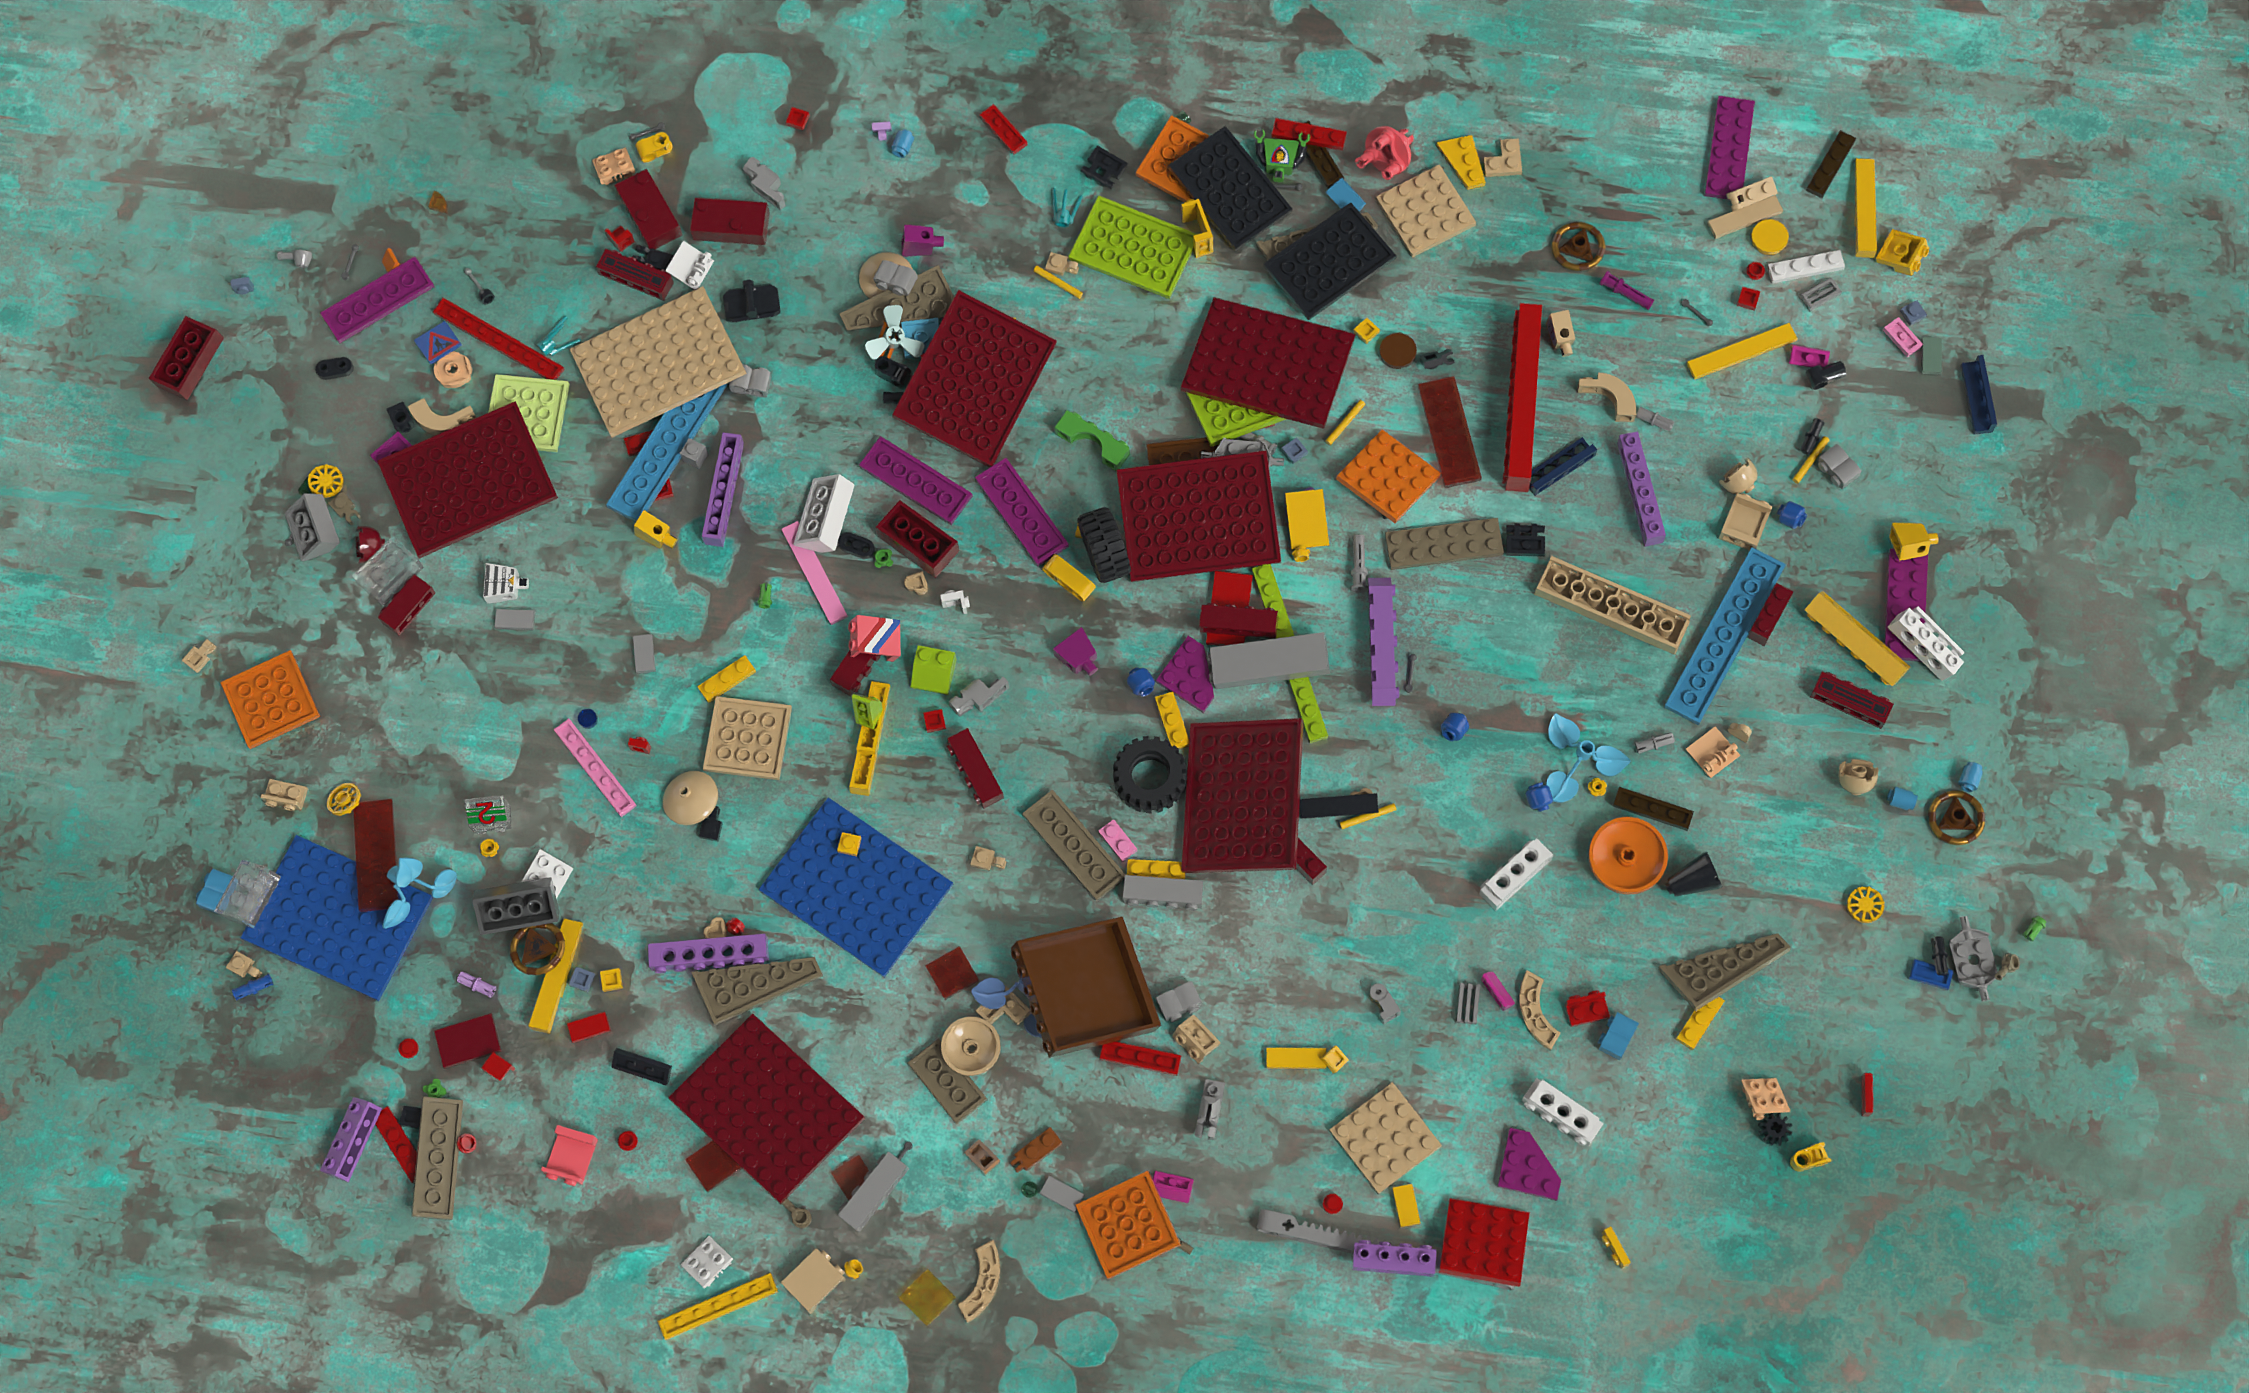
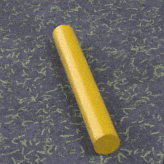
M1038 265L1035 266L1033 272L1079 299L1082 297L1083 292Z
M1362 400L1357 402L1325 440L1328 445H1331L1365 406Z
M1822 437L1792 479L1795 483L1799 484L1830 441L1828 437Z
M1392 803L1379 808V813L1362 814L1339 822L1340 827L1345 829L1396 811V806Z

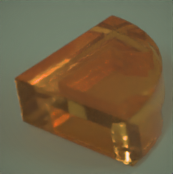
M434 191L428 206L429 209L447 213L448 207L445 198L439 192Z

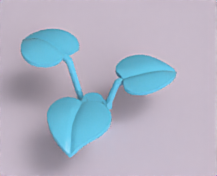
M1554 714L1548 728V736L1551 743L1559 749H1563L1567 745L1571 748L1578 747L1576 750L1578 760L1569 774L1566 775L1561 771H1556L1547 778L1546 785L1550 788L1554 802L1562 803L1569 801L1577 794L1579 784L1570 777L1581 760H1588L1592 755L1593 760L1597 761L1596 769L1598 772L1608 777L1619 774L1631 762L1624 753L1611 746H1600L1595 751V745L1589 740L1576 743L1580 737L1578 726L1573 721L1558 714Z
M399 858V866H393L388 871L387 878L395 883L393 887L398 891L401 900H395L390 905L382 927L386 929L396 926L404 921L409 914L410 903L405 902L406 898L400 887H406L410 882L414 881L433 889L432 896L434 898H442L454 887L457 879L456 872L452 869H446L436 877L434 885H430L417 879L423 868L419 860L415 858Z

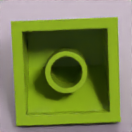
M918 645L913 663L911 688L948 695L957 660L955 652Z

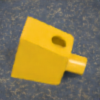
M643 510L634 524V535L657 548H661L663 544L673 548L678 540L670 535V527L645 510Z
M1892 523L1889 538L1899 561L1926 556L1930 545L1938 544V534L1927 533L1924 525L1921 523Z

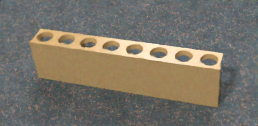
M1551 556L1534 592L1536 596L1674 655L1691 618L1689 614Z

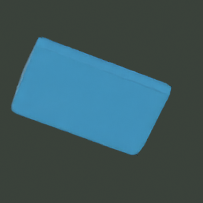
M1343 178L1326 192L1341 209L1351 202L1360 212L1366 205L1365 201Z

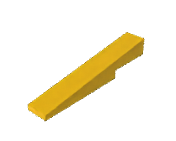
M1856 158L1855 257L1874 258L1877 252L1874 159Z
M871 681L868 697L879 699L882 702L883 711L874 730L861 726L856 748L857 754L849 786L851 794L870 795L890 684Z
M563 919L560 930L565 939L564 955L558 965L545 974L528 1026L531 1030L551 1033L559 1001L564 994L583 922ZM557 952L552 953L550 961L556 955Z

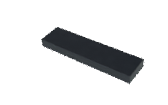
M1374 793L1300 799L1301 819L1379 813L1378 795Z

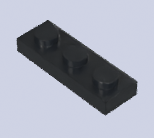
M616 1048L611 1068L667 1086L670 1081L672 1065Z

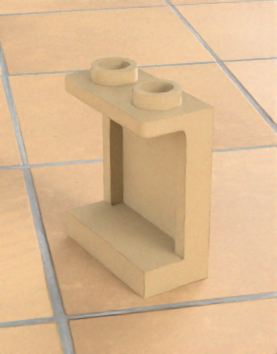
M1737 493L1719 539L1749 551L1752 547L1756 549L1772 506L1766 501H1757L1747 494Z
M817 1248L781 1282L810 1314L816 1309L815 1306L841 1281L844 1282L846 1280L842 1276L845 1272L837 1264L833 1266L829 1262L831 1257L824 1250L819 1252Z

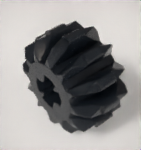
M1769 1113L1768 1117L1764 1116L1763 1122L1758 1124V1127L1762 1129L1758 1132V1135H1765L1762 1141L1765 1142L1769 1139L1770 1146H1773L1774 1142L1781 1146L1782 1141L1788 1142L1787 1136L1792 1135V1131L1788 1130L1792 1127V1123L1786 1124L1785 1122L1788 1117L1785 1116L1781 1119V1113H1777L1776 1117L1773 1113ZM1773 1125L1775 1128H1779V1131L1777 1133L1775 1130H1771Z

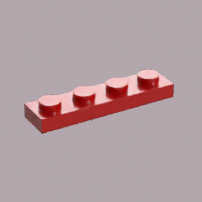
M1275 118L1272 130L1273 138L1299 141V134L1303 132L1301 138L1304 141L1307 140V136L1310 134V140L1306 144L1343 151L1347 131Z
M1111 1042L1102 1045L1100 1060L1178 1076L1181 1055L1120 1042Z
M387 1106L381 1110L375 1125L411 1183H414L417 1151L402 1126L399 1125L392 1110Z

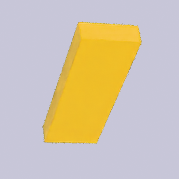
M1267 1048V1069H1326V1065L1321 1060L1326 1054V1048Z

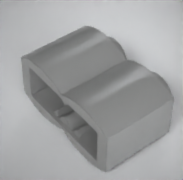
M883 260L873 280L876 286L883 291L887 289L892 290L898 296H908L918 276L911 268Z
M742 364L747 374L731 381L729 385L730 390L738 394H749L767 398L772 378L771 372L762 367L751 369L748 365Z
M1838 444L1834 445L1818 459L1819 469L1823 473L1830 475L1831 482L1841 489L1860 477L1862 472L1858 465L1849 458L1847 453Z
M1192 981L1156 997L1166 1022L1170 1020L1175 1022L1181 1019V1015L1186 1012L1192 1014L1200 1009L1199 1006L1202 1005Z

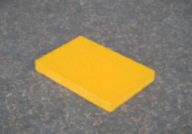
M1323 489L1285 493L1291 550H1295L1299 546H1305L1306 548L1329 546Z

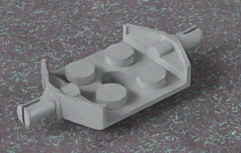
M1223 438L1215 452H1201V455H1203L1201 459L1267 450L1269 467H1272V465L1284 466V458L1271 457L1265 441L1254 442Z
M1962 916L1959 918L1962 926L1961 932L1949 942L1960 985L1979 991L1981 1002L1989 1001L1987 986L1996 980L1995 974L1997 973L1988 938L1990 934L1971 928L1968 916ZM1968 956H1975L1978 959V964H1970Z

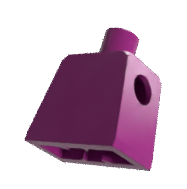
M904 225L901 240L902 256L931 255L933 247H944V236H934L932 227Z
M1082 627L1053 648L1054 656L1075 674L1084 669L1091 676L1098 670L1093 663L1097 659V653Z

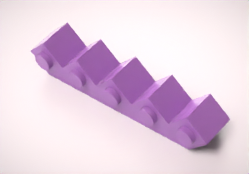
M1368 578L1372 706H1395L1396 698H1399V687H1396L1395 673H1398V661H1395L1394 647H1397V635H1394L1393 621H1396V610H1393L1392 596H1395V584L1391 583V578Z

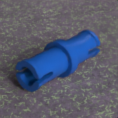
M267 974L256 980L251 979L248 983L232 989V993L236 1001L250 994H258L257 991L271 985L273 986L274 983L270 974Z

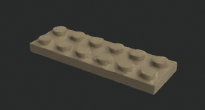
M1498 518L1385 532L1391 570L1503 556L1504 554Z
M1053 790L1022 813L1025 819L1096 901L1125 879L1126 874Z
M422 1098L411 1217L442 1220L453 1219L459 1153L457 1139L461 1131L463 1100Z

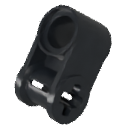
M885 356L879 357L875 361V370L879 378L890 382L896 387L903 388L904 380L912 372L910 368ZM882 365H886L888 367L885 370L879 369V367Z

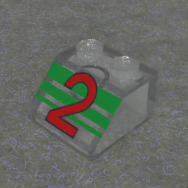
M503 796L464 799L469 828L476 834H485L487 831L492 830L495 832H505L506 829H511V806Z

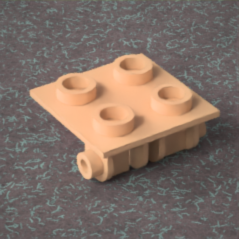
M626 147L592 160L602 185L613 183V176L617 182L616 175L618 174L622 180L621 173H623L624 178L633 176L636 173Z
M1716 726L1685 749L1710 779L1740 756L1736 751L1738 749L1735 743L1730 744Z
M1777 1078L1741 1080L1743 1084L1742 1091L1746 1095L1749 1107L1752 1108L1753 1117L1757 1120L1763 1119L1765 1113L1790 1112Z

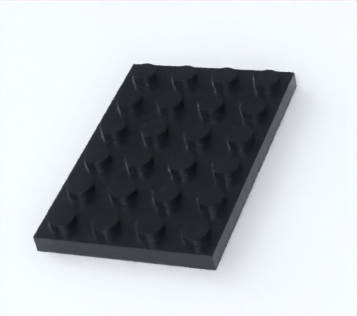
M1226 126L1168 165L1170 172L1193 200H1200L1204 214L1234 251H1237L1293 210Z
M1350 202L1266 261L1263 267L1309 321L1396 259L1397 255Z

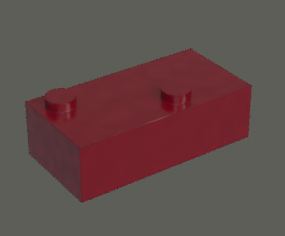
M647 169L615 184L618 196L649 249H657L683 236L677 220Z
M695 198L690 228L692 238L697 241L766 245L770 215L767 202Z
M185 316L148 379L157 387L188 400L224 337L216 329Z
M901 500L896 503L876 526L877 536L934 578L942 572L959 552L958 541Z

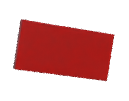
M1215 571L1211 603H1215L1218 606L1230 604L1238 608L1249 606L1253 575ZM1207 633L1206 638L1207 645L1226 646L1245 643V636Z

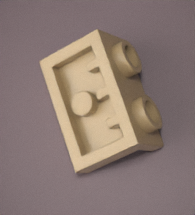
M269 779L266 792L261 794L260 798L265 802V805L275 808L278 805L283 806V809L288 811L302 810L308 788Z
M1194 1014L1180 1024L1172 1035L1175 1041L1198 1064L1221 1043Z

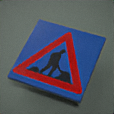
M446 321L414 340L430 365L462 346Z

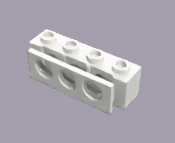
M1919 606L1913 610L1908 608L1901 612L1889 624L1888 628L1941 681L1954 675L1964 663L1960 656L1965 652ZM1920 618L1925 620L1924 624L1919 620ZM1934 631H1936L1939 634L1938 637H1936L1933 634ZM1950 645L1953 649L1950 651L1946 646Z
M1537 838L1528 841L1522 847V851L1518 854L1515 853L1504 867L1501 866L1490 880L1487 879L1480 886L1479 895L1495 911L1552 860L1553 854ZM1531 857L1534 861L1529 862L1525 858ZM1511 870H1517L1520 874L1515 875ZM1497 883H1503L1506 887L1501 888Z
M1536 1078L1522 1099L1527 1109L1540 1113V1117L1546 1122L1551 1123L1552 1121L1555 1123L1559 1131L1566 1135L1568 1133L1575 1137L1574 1140L1582 1146L1587 1145L1589 1147L1604 1124L1599 1121L1600 1118L1543 1079L1541 1081ZM1546 1098L1549 1100L1550 1104L1544 1105L1541 1103L1540 1099ZM1557 1110H1564L1567 1116H1560ZM1580 1121L1583 1124V1128L1576 1127L1574 1122Z

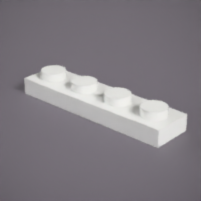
M1837 250L1768 264L1767 268L1771 282L1774 284L1844 270L1845 264L1841 251Z

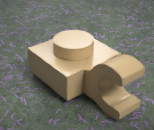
M1051 252L1045 270L1061 276L1064 275L1065 271L1077 275L1079 267H1077V262L1069 261L1067 256Z
M207 639L199 649L194 646L182 661L196 673H199L210 660L207 655L212 653L216 646Z
M976 846L970 865L990 871L991 866L1005 869L1007 862L1005 858L994 857L995 851Z
M237 951L226 966L228 970L242 978L249 974L258 979L262 975L260 970L252 966L254 964L252 959Z

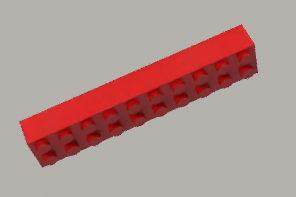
M1520 303L1519 310H1515L1513 318L1514 331L1510 360L1508 419L1506 422L1507 435L1505 438L1506 451L1503 464L1505 467L1502 484H1506V491L1528 492L1531 481L1542 305Z

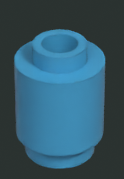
M903 129L897 132L891 147L893 155L899 158H905L908 155L914 141V136L910 131Z
M1968 762L1964 766L1958 782L1962 790L1972 792L1978 789L1983 774V767L1980 764Z
M1894 787L1893 790H1889L1887 800L1889 805L1908 811V809H1914L1918 796L1913 794L1912 791Z

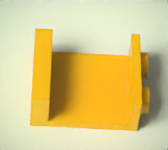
M1188 200L1181 204L1182 222L1187 223L1196 219L1202 233L1193 236V252L1195 257L1198 258L1213 253V235L1200 200Z

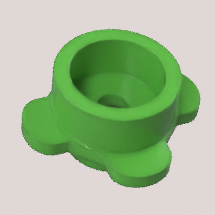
M881 549L874 552L876 559L874 565L876 568H881L882 566L891 567L893 565L891 560L892 551L890 549Z
M434 1079L431 1084L423 1087V1092L427 1093L429 1097L441 1098L446 1094V1089L441 1086L439 1079Z

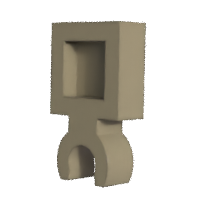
M343 491L328 503L340 518L345 516L346 521L350 525H353L351 521L352 516H357L361 519L358 511L352 510L356 506Z

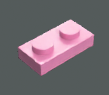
M1899 317L1883 329L1906 357L1912 355L1923 345Z
M1114 819L1098 831L1121 862L1138 851Z

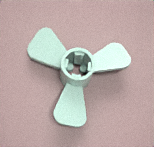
M900 305L884 308L883 314L889 329L884 337L870 340L865 344V349L871 359L876 360L888 347L894 349L900 345L915 358L921 355L924 349L923 342L904 337V331L899 327L903 308ZM895 332L900 340L896 341L895 338L890 340L889 336Z

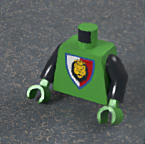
M1263 129V135L1257 137L1255 130L1254 136L1257 139L1255 148L1258 161L1261 166L1266 167L1267 173L1273 174V181L1283 182L1284 175H1291L1293 170L1297 169L1305 160L1306 142L1310 140V134H1308L1306 141L1301 138L1303 132L1299 134V141L1264 138L1265 132Z

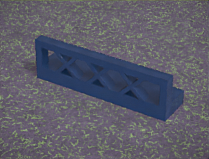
M1978 355L1974 362H1965L1960 365L1974 435L1993 433L1997 425L1984 355Z
M1582 437L1532 470L1531 477L1539 476L1541 478L1533 484L1530 482L1529 489L1536 496L1594 458L1597 448L1594 444L1589 446ZM1582 444L1585 449L1578 454H1574L1575 448ZM1562 456L1571 457V459H1569L1565 463L1559 464L1560 458ZM1545 467H1556L1548 474H1544Z

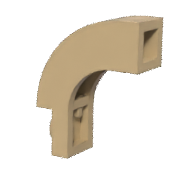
M1599 372L1597 379L1591 377L1579 379L1578 393L1602 394L1612 401L1615 407V422H1634L1636 417L1635 399L1629 387L1622 380L1613 375Z
M424 398L407 406L416 423L424 431L434 436L477 418L471 406L448 416H441L432 412Z

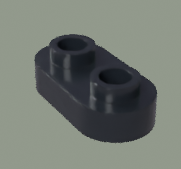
M347 357L322 360L315 367L318 377L323 380L349 376L354 369L352 362Z
M850 532L843 533L838 539L839 547L843 552L862 559H869L874 555L875 547L869 539ZM851 542V545L846 546L845 543ZM864 548L869 549L868 552H862Z

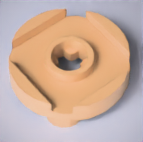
M452 351L439 359L437 364L435 363L434 374L443 387L458 388L471 380L472 366L465 355ZM452 366L457 369L455 373L448 372Z

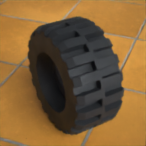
M1102 507L1080 515L1077 521L1081 537L1099 582L1107 583L1127 576L1131 572L1129 558L1110 509Z
M1143 736V740L1138 741V738L1132 740L1131 745L1126 744L1123 746V751H1119L1117 754V760L1114 761L1113 765L1114 786L1121 800H1125V804L1128 807L1133 806L1135 811L1141 812V809L1146 810V813H1152V810H1157L1158 813L1162 812L1164 807L1169 809L1173 806L1174 801L1178 802L1181 798V793H1184L1186 788L1187 768L1183 755L1179 753V749L1175 745H1170V741L1166 739L1160 741V737L1154 736V739ZM1146 760L1158 761L1166 766L1168 779L1159 788L1143 789L1132 780L1134 767Z

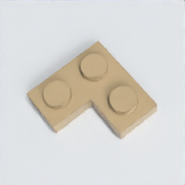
M1519 139L1500 140L1501 156L1484 157L1485 177L1522 175Z
M1006 985L1004 992L1009 990V988ZM1011 992L1005 996L1006 1002L1003 1007L988 1009L981 1005L976 1010V1013L991 1025L1005 1013L1018 1026L1031 1014V1011Z

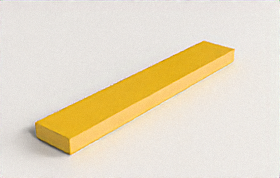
M1787 323L1687 361V366L1694 380L1793 343L1798 338L1791 324Z
M768 1273L658 1320L664 1339L668 1340L778 1293V1289L772 1274Z

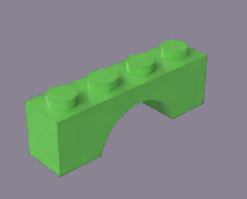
M1067 410L1055 426V434L1070 444L1080 439H1089L1096 442L1102 449V463L1114 471L1120 469L1130 455L1129 446L1124 441H1117L1109 432L1099 430L1093 422H1086L1076 412L1071 413Z

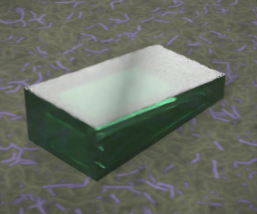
M308 476L299 487V494H312L308 486ZM312 478V479H311V482H313V481H318V480L315 479V478Z

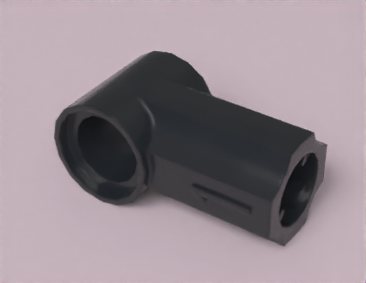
M1841 361L1823 367L1817 365L1806 371L1813 390L1821 389L1829 382L1844 378L1847 375L1844 363Z

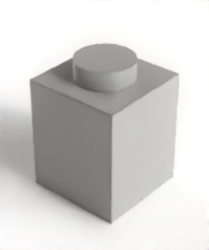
M689 438L680 455L684 463L700 469L708 456V452L704 445Z

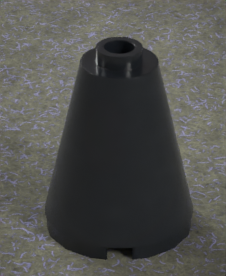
M1707 851L1667 878L1668 883L1665 884L1669 894L1674 893L1675 897L1716 890L1723 887Z

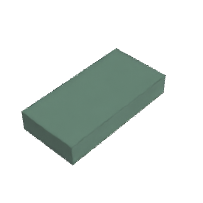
M1923 337L1922 374L1941 375L1942 338Z

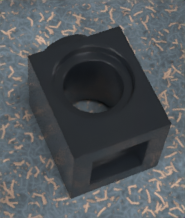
M404 402L386 409L394 428L400 434L407 433L416 427ZM405 417L403 421L398 422L400 418Z

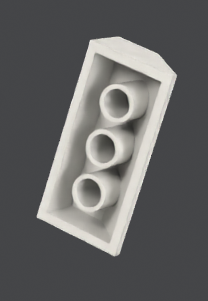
M840 474L813 479L793 545L820 553L835 551L852 496L853 483Z

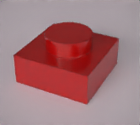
M792 107L786 120V126L804 130L810 116L809 112Z
M1742 287L1737 306L1755 311L1761 291Z
M942 709L923 713L927 733L946 729Z
M642 737L629 739L628 746L630 750L650 754L651 746L647 739Z

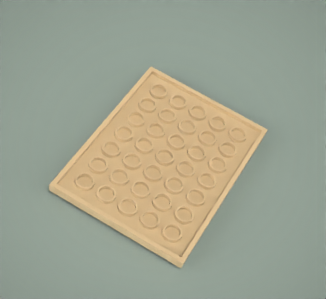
M703 286L570 349L611 438L747 374Z

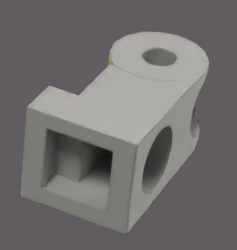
M1373 985L1370 989V999L1381 1010L1382 1013H1380L1379 1019L1384 1025L1399 1016L1401 1010L1384 985Z

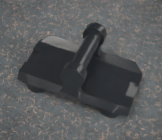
M753 280L743 281V287L729 289L723 295L727 322L768 318L781 314L778 288L770 283L754 286Z

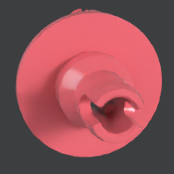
M1388 126L1376 127L1366 138V150L1355 159L1356 166L1364 168L1368 163H1372L1382 172L1384 179L1390 180L1394 175L1402 173L1409 166L1411 160L1409 145L1414 140L1413 134L1406 137L1405 134L1409 129H1401L1398 132Z

